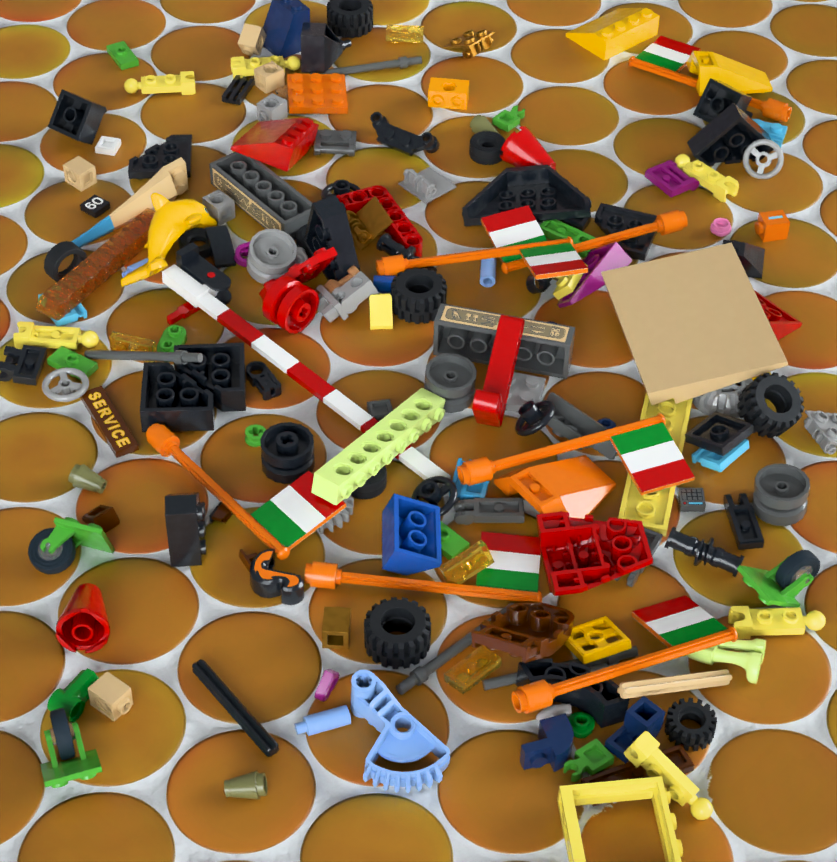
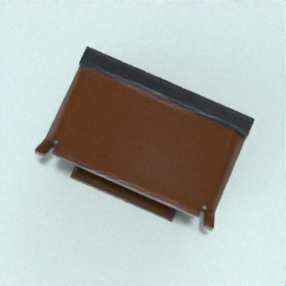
M220 502L209 515L210 522L215 520L226 524L233 513Z

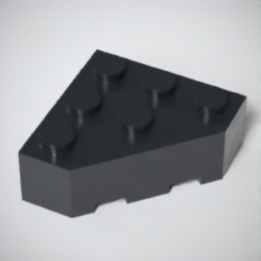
M733 102L687 143L696 159L707 166H714V163L720 162L725 164L741 163L744 151L748 145L759 139L771 140L765 130ZM767 145L755 147L759 152L765 151L770 153L774 150ZM750 153L749 159L753 162L756 157Z
M336 195L312 203L304 237L306 246L312 256H314L313 253L323 247L326 250L334 247L338 254L323 271L326 279L339 281L348 275L347 269L352 265H355L360 271L345 205L338 200Z
M244 343L174 345V352L176 350H186L188 353H202L203 361L201 363H174V369L178 373H184L196 381L197 386L201 389H208L212 392L214 407L222 412L246 411Z
M144 362L140 401L142 432H146L155 423L165 425L170 431H213L215 422L213 393L208 389L203 390L198 387L196 381L184 373L180 374L175 371L174 366L168 362Z
M199 492L176 493L165 496V521L171 567L202 565V555H206V539H201L206 536L205 520L201 521L206 517L205 502H200Z

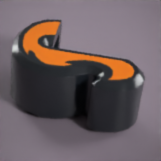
M266 549L258 553L250 565V586L254 593L264 598L281 596V603L286 605L300 603L304 599V580L302 576L274 570L275 549Z

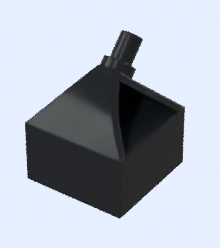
M303 23L301 31V72L325 73L340 57L345 48L352 46L349 39L345 41L339 40L326 23Z
M710 78L693 115L710 123L734 102L752 118L753 113L746 110L752 97L722 81Z
M62 89L48 127L77 141L92 145L103 115L107 110L106 107Z

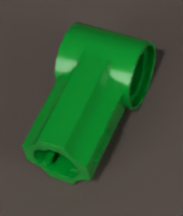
M88 668L82 670L64 690L59 688L53 692L48 701V710L53 711L64 708L67 720L72 723L77 721L84 711L85 703L89 700L88 687L99 677Z

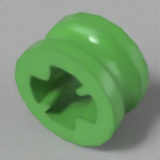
M257 424L248 426L245 429L246 444L252 447L261 446L260 439L266 429Z

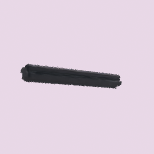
M202 659L194 662L192 665L193 673L267 757L276 754L279 751L278 743L211 667Z

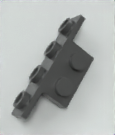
M549 393L546 400L554 403L555 413L547 425L552 428V432L555 435L571 440L607 430L606 427L557 394ZM548 407L542 408L541 412L548 411ZM610 440L583 447L593 448L610 460L614 459L617 454Z

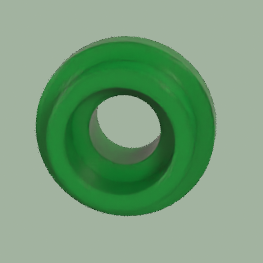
M575 712L569 716L568 720L573 728L574 737L583 739L594 731L595 721L588 713Z

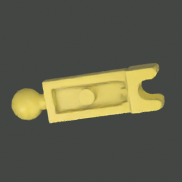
M276 55L262 58L253 57L251 59H245L244 56L230 59L233 79L236 75H239L240 79L243 76H254L255 68L271 61L281 66L284 71L285 68L296 71L301 66V60L297 56H290L287 60H284L283 56Z
M181 71L180 75H148L141 77V82L130 78L124 83L126 92L131 94L136 93L138 89L142 90V94L182 92V95L196 94L194 71Z
M679 154L675 158L674 162L679 169L683 170L691 178H696L699 184L711 191L713 197L719 201L726 202V194L731 196L737 195L739 182L734 178L723 176L698 159L691 162L690 157L686 154Z
M18 322L19 333L13 334L16 349H22L23 345L55 349L63 346L67 349L77 350L79 343H82L87 348H94L99 342L97 333L91 330L81 334L80 328L34 326V322Z
M732 606L728 613V623L734 624L733 627L738 633L737 639H750L751 636L803 635L806 629L805 626L810 630L818 631L826 624V618L822 612L813 610L806 616H803L801 607L749 609V606Z
M644 731L624 751L625 757L636 768L641 765L649 777L662 776L664 788L670 791L671 799L678 802L682 807L688 803L693 817L698 820L708 819L713 812L711 802L706 798H698L695 795L700 789L658 749L660 743L648 731Z

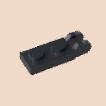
M740 493L738 498L739 505L736 506L730 494L724 495L725 511L738 550L763 548L764 538L753 506L749 503L747 495Z

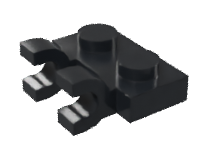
M23 345L22 349H16L15 347L6 346L4 355L7 357L5 362L0 361V381L7 382L13 378V383L36 386L47 356V348Z

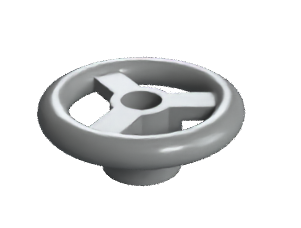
M759 139L752 142L743 154V166L746 172L758 179L774 177L779 173L784 163L782 149L776 142L769 139ZM767 145L776 152L771 154L765 151L759 152L755 147ZM750 153L756 157L757 172L749 164ZM761 156L767 157L766 163L760 162ZM778 158L776 167L771 172L763 174L764 169L771 164L772 160Z
M75 368L56 369L50 372L42 382L43 393L49 399L58 402L76 400L83 396L89 387L87 375ZM67 375L79 377L82 384L72 382L68 379ZM60 376L58 385L49 389L50 382Z

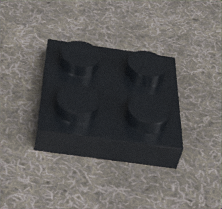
M715 411L687 432L685 439L689 444L724 456L754 433V428L751 423Z

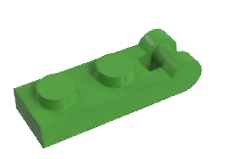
M545 220L539 225L545 237L551 240L565 239L569 236L573 239V244L595 239V237L559 220ZM590 250L579 252L578 255L585 258Z

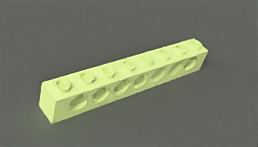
M424 388L419 389L314 472L311 493L334 505H338L342 500L349 498L354 490L362 487L366 480L371 476H375L383 466L390 464L395 456L399 453L402 454L406 447L411 443H415L424 432L427 433L435 423L443 419L445 415V399Z

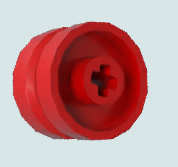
M292 276L281 277L272 284L265 295L262 305L263 316L272 323L279 325L288 333H299L315 317L319 305V296L315 290L307 285H303Z

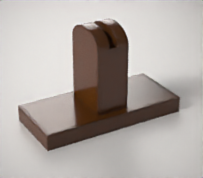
M240 549L239 557L250 572L251 562L257 553L246 555Z

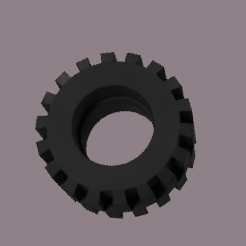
M330 0L327 3V25L338 37H362V35L371 32L373 28V4L370 0Z
M427 268L406 269L405 272L398 273L393 278V282H391L393 313L398 315L399 319H405V322L425 324L429 323V321H434L440 304H446V280L443 279L441 274H436V271L428 270Z
M774 372L771 375L770 373H764L744 388L742 394L739 395L738 400L740 402L737 404V408L741 410L739 413L740 418H744L745 422L753 424L754 433L758 432V436L761 437L767 435L768 438H773L774 436H780L802 417L801 413L804 411V406L801 405L804 399L799 395L801 393L800 389H796L794 387L795 383L792 380L789 382L786 376L782 375L779 377V374ZM765 398L774 404L777 412H774L767 406Z
M391 597L389 601L386 599L381 600L380 605L375 603L372 606V611L368 610L366 619H364V646L366 653L369 657L372 656V660L376 664L381 662V666L385 668L392 666V669H398V667L403 666L406 669L410 668V664L417 665L420 663V659H424L427 656L431 641L430 615L426 613V609L423 606L418 607V602L414 600L409 602L408 598L403 597L402 600L397 599V597ZM401 631L405 634L394 635L390 634V632Z

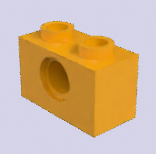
M430 78L428 107L467 110L469 80Z

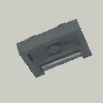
M318 130L314 144V155H321V153L348 154V156L355 157L357 131Z

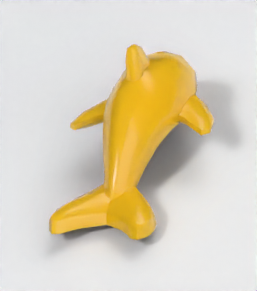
M152 193L151 200L155 213L149 226L148 242L144 245V249L148 248V262L122 278V287L146 279L166 269L168 264L165 257L175 241L185 231L192 228L217 226L216 219L209 215L206 206L194 199L170 202L161 194Z

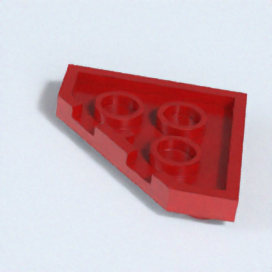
M323 247L313 253L314 256L303 263L291 266L288 269L289 271L279 278L292 276L302 284L317 278L338 254L334 247L327 250ZM279 278L271 279L263 284L264 288L259 293L262 300H264L272 284Z

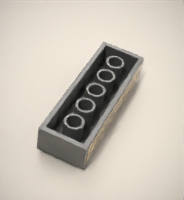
M234 152L209 163L211 184L232 198L236 205L265 229L284 231L293 240H296L297 231L302 226L308 224L312 202L260 161Z
M441 303L434 320L433 355L459 354L468 358L471 362L489 365L501 314ZM524 318V330L514 370L567 379L572 363L575 327Z

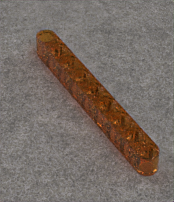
M145 209L43 293L36 304L37 312L55 320L62 319L144 249V245L148 242L149 226L155 210Z

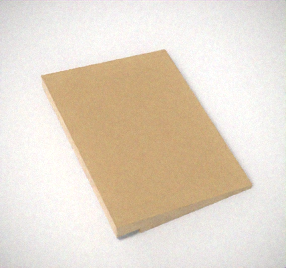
M732 242L601 272L651 406L672 398L675 404L788 366V361Z

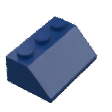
M394 493L382 511V569L407 576L440 567L442 564L440 507Z

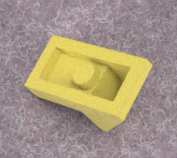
M583 273L557 277V287L553 295L559 300L574 292Z
M390 293L370 295L368 297L370 330L393 329L392 295Z

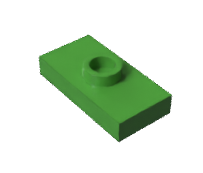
M124 41L106 46L108 54L121 70L139 65L138 58Z
M63 346L47 358V364L53 368L79 369L88 378L98 369L97 362ZM70 375V376H73V377H75V378L81 380L79 377H77V376H75V375Z
M440 521L441 554L453 562L470 549V543Z

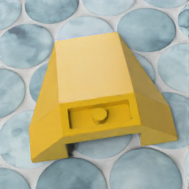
M693 51L687 60L686 65L689 72L698 75L696 89L699 96H702L710 78L722 81L745 94L772 92L773 87L765 72L717 53Z

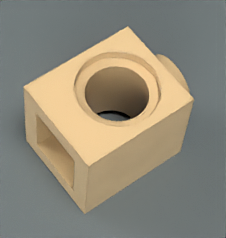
M244 23L237 44L244 54L260 56L267 35L262 27Z
M271 61L254 69L255 86L267 94L285 86V71L275 62Z
M77 156L63 164L65 182L81 192L97 183L95 166L82 157Z
M108 671L88 687L90 705L112 721L126 714L133 705L131 687Z

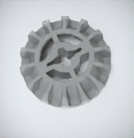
M750 378L738 382L741 385L740 387L732 384L693 398L692 403L707 416L717 411L734 418H739V413L741 412L737 408V404L740 402L738 400L739 395L742 394L744 388L753 382V379Z

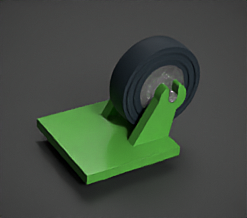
M55 517L53 522L56 527L47 528L37 533L31 540L28 548L31 563L37 570L45 574H57L66 570L72 564L76 548L79 545L112 554L115 550L101 526L93 523L88 525L80 524L79 521L70 517H65V519Z
M801 550L788 556L770 571L739 565L737 570L743 576V581L758 592V598L766 605L796 608L801 604L795 597L804 587L811 584L820 569V561L811 551Z
M64 708L51 711L49 715L53 728L44 731L51 761L40 764L45 788L49 786L59 788L67 785L68 781L78 778L81 780L91 779L97 773L103 772L96 749L85 752L78 723L68 724ZM73 740H76L80 755L78 757H75ZM54 745H57L60 758L64 761L57 762Z

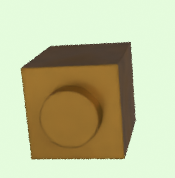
M324 607L322 648L349 650L351 608Z

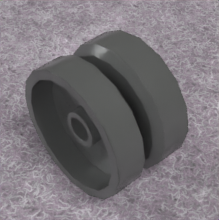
M447 353L432 358L426 365L424 389L445 399L444 409L446 413L463 411L473 402L477 370L468 358L459 354Z
M772 464L765 466L758 471L754 482L752 506L756 516L765 523L775 526L796 524L803 519L807 511L810 480L805 472L792 465Z

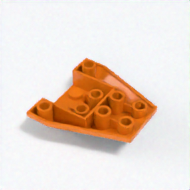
M586 455L515 469L494 479V484L508 498L519 493L540 514L562 511L570 512L569 517L585 519V514L590 515L616 487V483Z

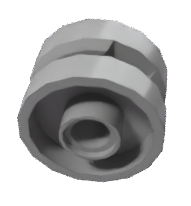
M265 229L255 234L249 244L246 261L250 276L257 282L264 284L287 273L288 269L295 265L297 256L295 241L286 232L278 229Z

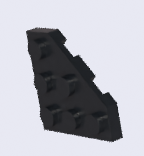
M192 134L171 135L166 138L165 143L161 145L155 144L145 150V154L137 158L135 156L129 160V179L152 178L163 166L181 157L186 162L187 178H190Z
M601 203L595 214L594 222L605 235L653 223L657 216ZM657 231L617 243L630 258L645 261Z

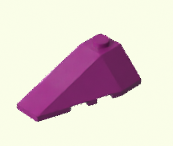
M617 242L591 249L583 259V262L587 264L588 273H583L574 292L560 299L557 304L558 307L562 308L573 305L605 285L601 272L629 266L632 259Z

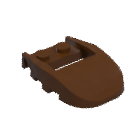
M533 601L515 603L508 606L507 612L504 614L498 611L491 614L490 621L484 620L480 624V631L473 630L471 632L472 647L477 648L484 645L489 650H501L509 653L510 656L522 657V662L524 663L549 657L558 651L571 636L575 616L567 609L547 603Z

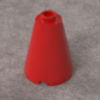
M526 126L519 127L521 131L518 133L515 131L511 133L501 148L503 155H500V158L515 167L549 165L552 169L556 170L554 160Z
M85 583L76 588L58 619L56 638L64 648L76 653V650H85V653H93L107 644L110 635V625L101 590L94 584Z

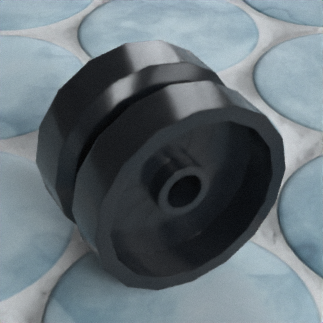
M286 422L273 425L263 433L260 439L262 471L267 478L277 483L291 484L307 471L312 473L315 467L314 440L308 428L301 424Z

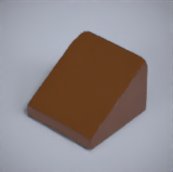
M99 505L82 517V520L87 525L89 523L99 525L105 533L120 524L114 508L105 505Z

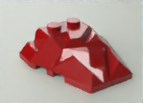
M562 511L536 515L542 562L549 591L554 596L582 593L653 564L652 554L642 521L609 517L607 522L593 520L594 515L585 514V519L569 517L570 512Z

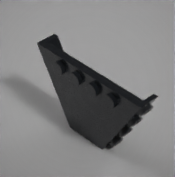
M549 165L510 167L503 170L462 208L464 226L482 225V217L529 205L537 222H542L543 220L561 221L570 218L591 217L590 208L592 203L588 196L584 195L577 187H574Z

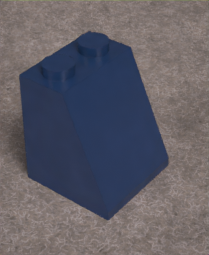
M272 0L263 26V30L267 35L263 46L273 55L283 56V58L301 52L303 23H310V8L300 0Z

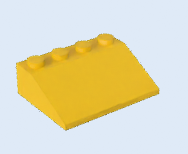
M618 8L567 32L566 37L605 61L656 36L660 16L648 8Z

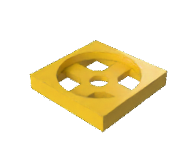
M607 616L574 626L571 636L565 642L568 649L583 664L632 648L631 640ZM584 634V637L576 639L578 636ZM614 636L618 639V641L612 643L606 641V639ZM595 645L597 648L584 651L582 647Z

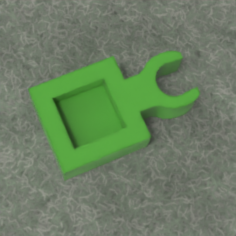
M516 105L510 112L503 110L493 117L492 125L509 132L520 124V119L525 117V109L518 111V106Z
M596 738L575 751V760H569L564 764L563 773H566L568 770H575L576 772L571 776V781L576 782L586 771L589 775H593L614 764V756Z

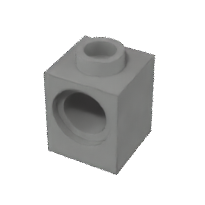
M273 93L256 103L258 121L281 120L288 117L287 100Z
M218 189L202 197L203 205L206 206L209 215L216 219L218 226L236 217L235 201Z

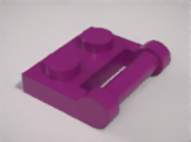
M668 160L645 171V177L669 197H674L688 190L694 191L699 186V181L694 177L691 178L679 169L673 160Z

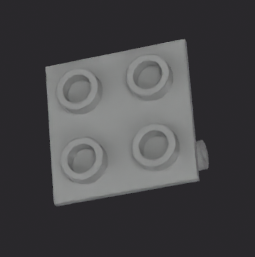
M430 167L419 173H416L413 169H406L403 173L404 180L399 182L401 187L425 204L457 188L455 184Z
M806 410L805 413L808 417L804 420V427L815 439L816 443L819 444L824 453L834 454L837 451V413Z

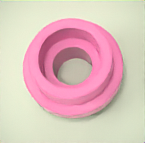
M716 218L710 226V231L718 237L729 235L732 229L729 220L725 218Z

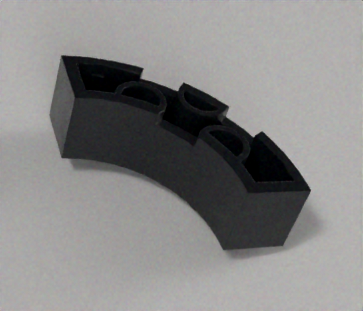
M550 658L538 659L527 663L519 662L516 686L519 687L542 679L552 685L590 673L591 668L570 661L569 665L553 663V659ZM609 679L555 696L553 701L570 704L588 713L600 728L624 722L630 699H622L620 693L617 692L619 686Z

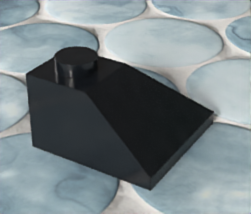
M723 240L722 244L732 242L747 276L762 279L765 249L736 240Z

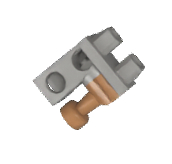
M355 265L348 268V275L339 281L330 279L327 280L324 286L320 284L316 287L319 293L317 311L321 312L329 323L339 316L346 320L349 317L348 314L354 312L361 302L370 295L379 294L372 281L359 271Z

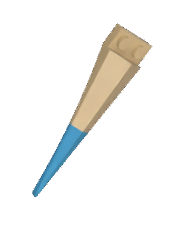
M181 157L163 166L121 206L71 242L80 248L155 211L151 200L152 193L161 194L170 202L174 201L178 195L189 190L186 162Z

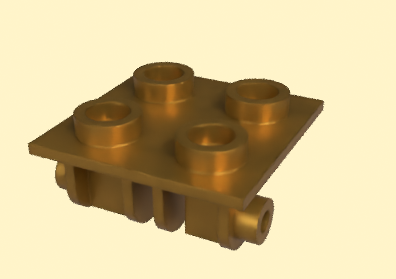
M483 29L474 32L473 30H468L463 33L462 37L451 39L450 43L444 46V48H463V56L471 59L492 46L494 41L491 35L495 31Z
M375 196L356 214L353 211H346L352 237L362 251L393 223Z

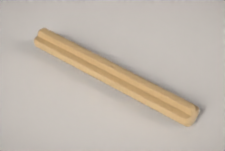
M721 669L622 682L619 688H617V692L620 693L622 699L724 686L730 684L732 675H730L729 670Z

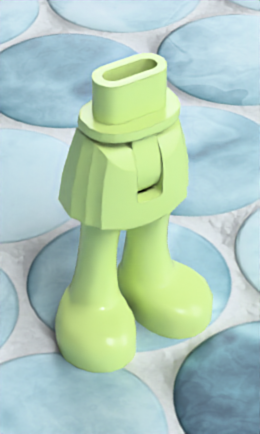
M757 638L754 640L729 641L685 656L709 665H713L714 662L739 665L745 669L747 680L750 683L757 684L760 666L764 659L766 640Z

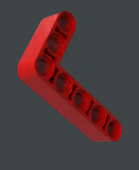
M376 185L337 196L338 200L345 205L346 211H353L355 214L375 196L393 221L384 232L390 234L393 240L405 246L406 249L414 246L416 248L415 256L422 258L423 239L385 187Z
M502 314L500 316L483 390H476L473 399L472 410L476 422L479 424L499 428L502 425L523 335L524 318Z

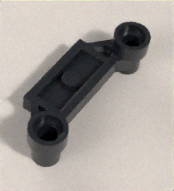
M374 112L370 117L372 126L378 135L376 140L382 145L409 156H413L414 153L422 150L428 153H435L440 147L437 138L429 132H425L421 136L415 135L391 125L387 118L379 112Z

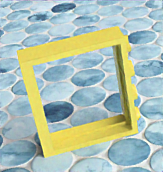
M662 776L559 786L557 802L568 861L586 862L575 806L652 799L665 861L682 862V842L680 839H676L674 831L677 829L676 816L674 813H670L668 805L671 802L670 791L664 788Z

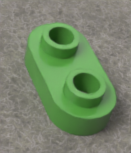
M179 325L167 327L157 345V352H174V345H185L187 341L186 329Z

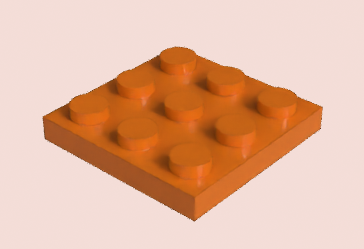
M287 74L289 114H348L345 74Z

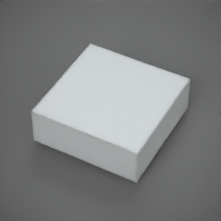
M101 136L95 146V153L115 156L121 146V139Z

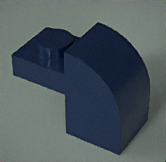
M643 696L626 711L623 726L605 740L604 747L626 764L629 760L625 757L624 751L644 731H648L656 739L663 725L665 711Z
M566 713L539 721V740L521 745L520 763L523 770L540 768L550 763L555 772L562 769L564 764L570 760L574 732Z

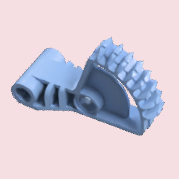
M369 670L355 672L351 679V712L358 718H365L368 724L373 725L381 733L365 759L364 782L373 779L374 788L379 783H382L385 791L389 789V786H394L396 793L399 792L400 787H405L406 792L409 793L411 786H415L420 792L422 784L430 788L433 785V780L440 783L443 777L442 772L450 763L449 748L404 709L386 685ZM406 728L408 731L400 732L397 729ZM430 752L439 758L437 762L426 768L410 772L392 771L375 765L379 755L384 759L397 763L414 762L425 757Z

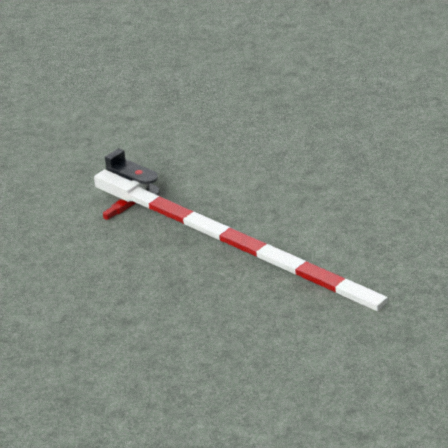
M192 242L176 251V265L174 264L162 271V280L165 285L188 302L179 306L175 312L167 316L168 324L172 325L202 309L362 433H365L379 422L228 308L226 304L232 299L231 293L228 290L231 286V279L199 255V246ZM411 445L406 447L402 454L399 453L395 456L396 459L424 480L434 476H444L451 479L448 473ZM437 483V485L439 486V488H441L442 486L445 485V484Z

